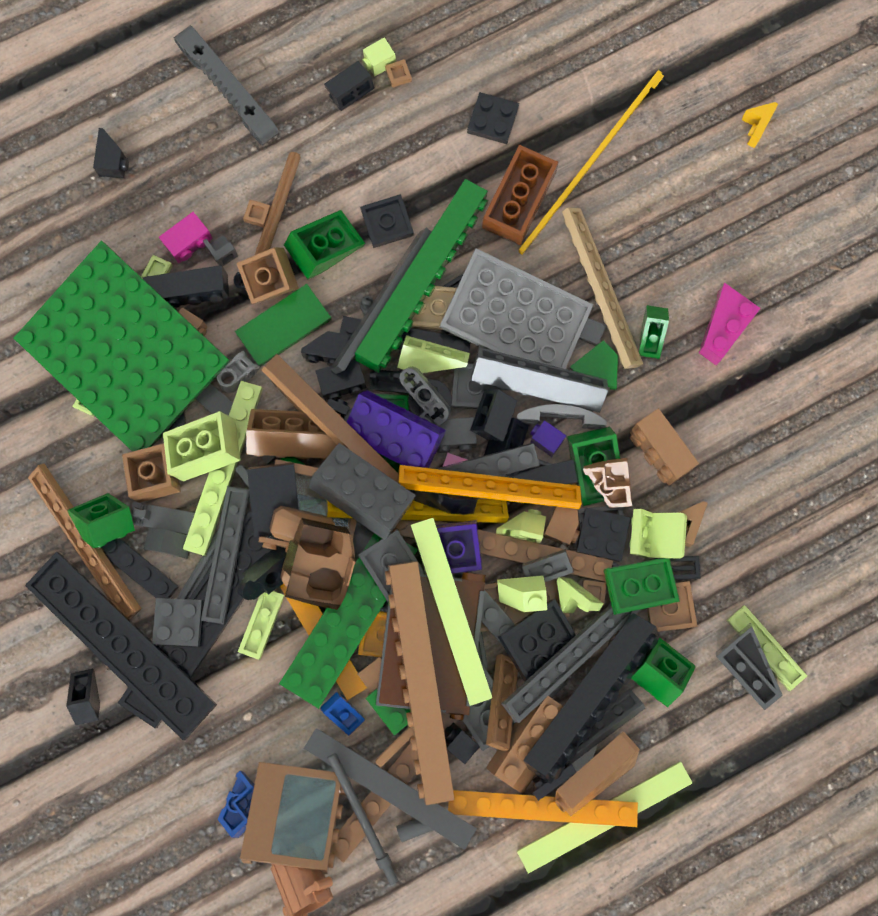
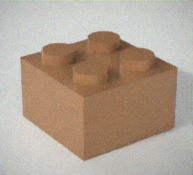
M164 443L122 454L128 497L141 503L181 492L179 479L167 473Z

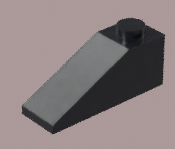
M409 490L416 495L413 501L449 514H474L478 500L477 497Z

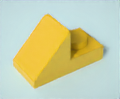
M773 102L745 111L742 120L752 125L748 136L751 138L747 145L753 148L756 147L778 103Z

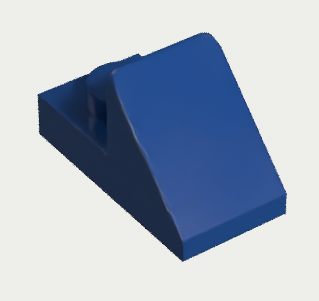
M338 692L320 707L321 711L348 736L365 721V718Z

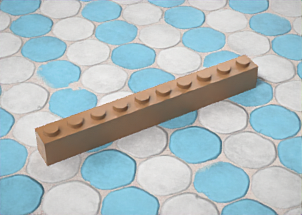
M411 561L388 565V571H384L386 585H391L392 594L388 595L390 609L394 608L396 618H392L393 631L398 632L399 641L395 642L397 656H402L403 665H399L401 680L405 679L406 689L402 690L404 703H409L410 712L406 713L408 727L413 728L414 736L410 737L412 751H416L417 760H413L415 774H420L421 784H417L419 799L423 798L426 805L454 800L418 562Z

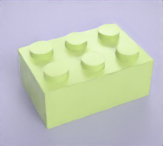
M221 411L163 433L167 473L179 480L186 481L241 460L235 419Z

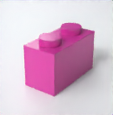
M191 212L160 235L159 239L179 264L191 258L193 253L199 248L206 247L203 240L207 239L210 242L212 236L197 215Z

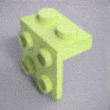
M643 509L633 510V517L631 519L632 535L629 542L630 554L642 558L680 559L684 557L687 525L686 514L652 513Z

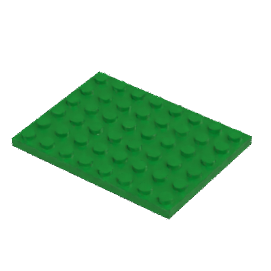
M102 240L13 338L132 452L152 447L231 361Z

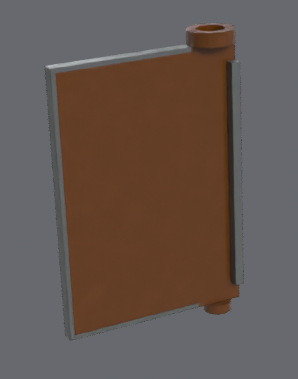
M463 572L462 579H453L478 652L486 575ZM420 574L440 709L442 713H450V718L464 720V715H469L471 706L428 576ZM388 601L376 705L410 709L409 703H404L402 689H406L405 679L401 680L399 665H403L402 656H397L395 642L399 641L398 632H394L392 626V618H396L394 608L390 609Z

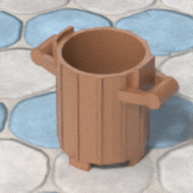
M305 843L294 846V851L284 855L318 860L315 850L310 846L306 847ZM271 864L272 874L285 905L283 907L284 916H308V913L324 906L333 899L330 887L333 885L332 878L325 877L321 870Z

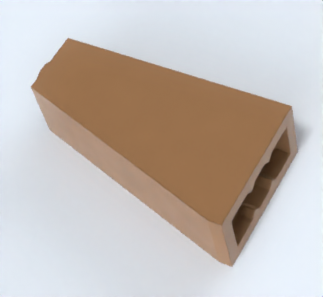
M624 731L556 790L555 802L562 812L566 811L571 817L635 766L640 749Z

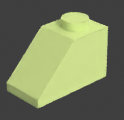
M543 576L497 580L499 602L523 612L547 610L546 587Z

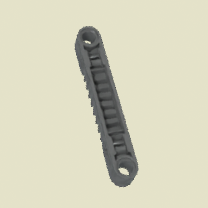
M191 25L173 37L177 46L197 69L202 70L204 74H207L208 79L212 80L213 85L217 86L218 91L222 92L223 97L227 98L228 103L232 104L234 110H237L244 126L260 145H264L279 134L276 125Z

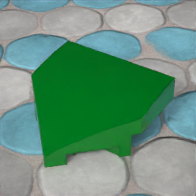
M604 340L570 366L571 371L606 379L608 387L611 390H617L619 358L617 353Z

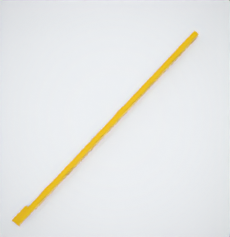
M658 70L523 243L518 250L520 254L523 255L592 164L650 91L649 89L651 87L655 89L664 77L661 71Z

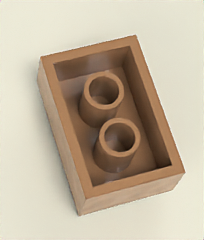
M659 408L636 423L630 431L632 435L630 438L634 445L641 447L645 453L643 454L648 464L654 465L658 471V478L663 483H667L668 486L689 473L699 464Z

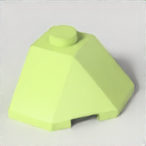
M528 509V512L524 511L498 527L496 534L541 543L546 516L541 515V511Z

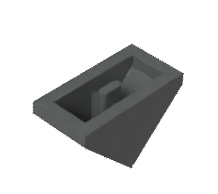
M148 529L144 550L188 559L190 552L183 549L187 535L166 529Z

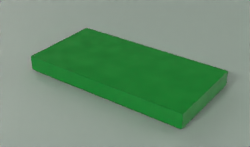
M305 284L237 329L235 333L255 362L261 367L276 354H281L332 319L308 284Z

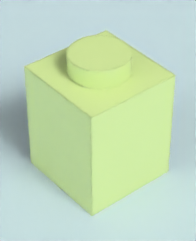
M385 37L363 49L364 59H362L366 70H371L374 76L386 71L385 65L396 62L395 53Z

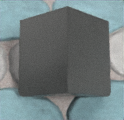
M225 236L219 237L212 243H209L207 239L203 240L206 248L218 265L224 266L238 257L235 248L228 242Z

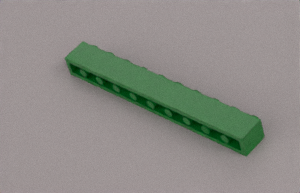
M467 179L464 180L356 350L355 360L377 373H379L382 367H387L391 360L389 355L393 349L397 350L402 342L401 336L404 331L408 332L414 322L412 319L415 314L419 315L425 304L423 301L426 296L430 297L435 289L434 283L437 279H442L446 271V264L454 260L457 246L463 245L468 235L466 234L469 227L472 229L478 220L477 214L479 211L483 212L489 201L486 199L487 190Z

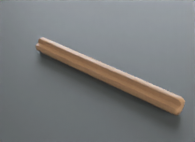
M290 152L255 255L267 251L271 247L301 159L298 153Z

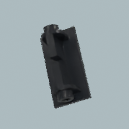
M380 370L377 373L370 371V380H372L370 390L410 394L400 382L401 372ZM408 374L407 381H414L415 374Z

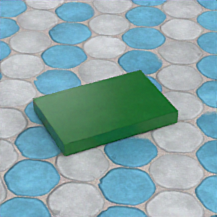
M670 558L654 559L603 570L614 615L680 602Z

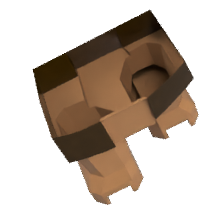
M285 506L276 508L269 527L270 532L275 538L289 541L281 572V580L287 586L285 597L311 605L338 610L346 596L355 565V552L351 533L346 527L335 525L331 517Z

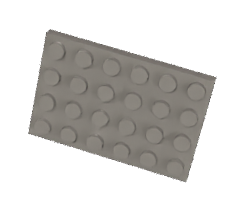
M476 248L439 328L485 349L566 369L593 304Z

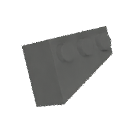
M751 623L716 651V657L764 710L783 696Z

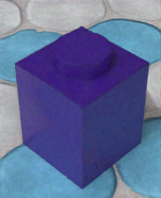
M544 420L541 425L537 423L531 431L530 435L533 437L530 443H534L540 450L553 457L567 435Z

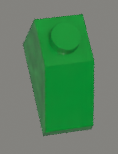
M646 305L638 350L640 356L660 359L669 324L668 308Z

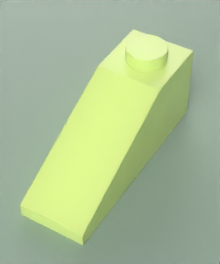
M406 335L397 368L404 370L413 366L422 373L462 368L467 366L470 353Z

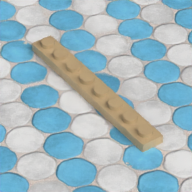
M568 207L562 211L565 218L564 222L569 228L572 242L577 248L580 262L587 273L588 282L592 286L596 296L595 300L600 306L603 320L608 326L611 340L618 351L619 360L624 369L637 368L643 365L642 359L581 208Z

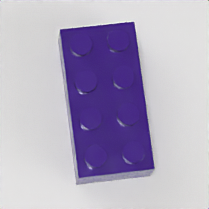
M368 390L358 394L347 420V423L377 453L405 466L429 468L446 432L445 429Z

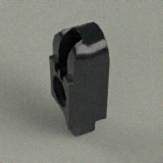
M278 546L276 550H271L269 553L264 554L242 573L245 577L240 580L241 582L237 590L241 597L245 600H255L264 592L269 595L284 584L281 580V572L287 554L285 547Z

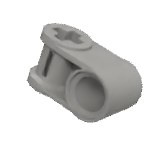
M241 351L217 375V380L225 392H235L239 387L240 381L246 382L258 372L260 366L253 364L247 357V353ZM231 376L234 378L230 384L223 383L227 377Z

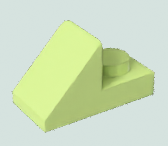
M559 577L557 579L560 606L563 613H574L577 607L586 612L599 611L604 603L572 578Z

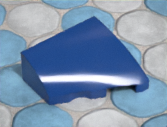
M239 771L236 774L237 780L232 792L229 791L226 798V806L221 810L218 821L231 838H239L246 830L255 785L243 771Z

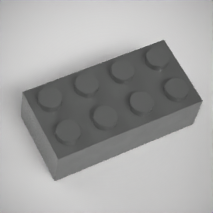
M338 443L313 474L309 485L311 490L384 540L388 538L402 519L416 496L340 443Z

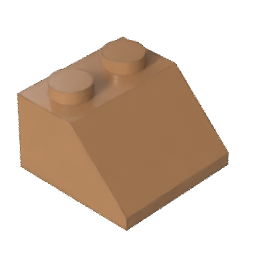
M274 247L236 263L251 304L273 299L299 289L284 248Z

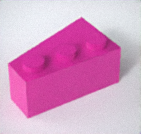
M724 282L718 291L699 354L717 366L760 310V307Z

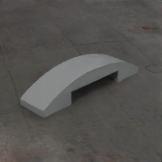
M563 404L533 407L520 412L516 418L525 424L533 425L539 423L540 416L582 420V428L600 429L605 428L607 425L605 419L589 410Z

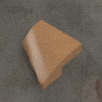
M628 458L613 459L584 466L585 475L590 477L595 489L602 494L609 508L632 506Z

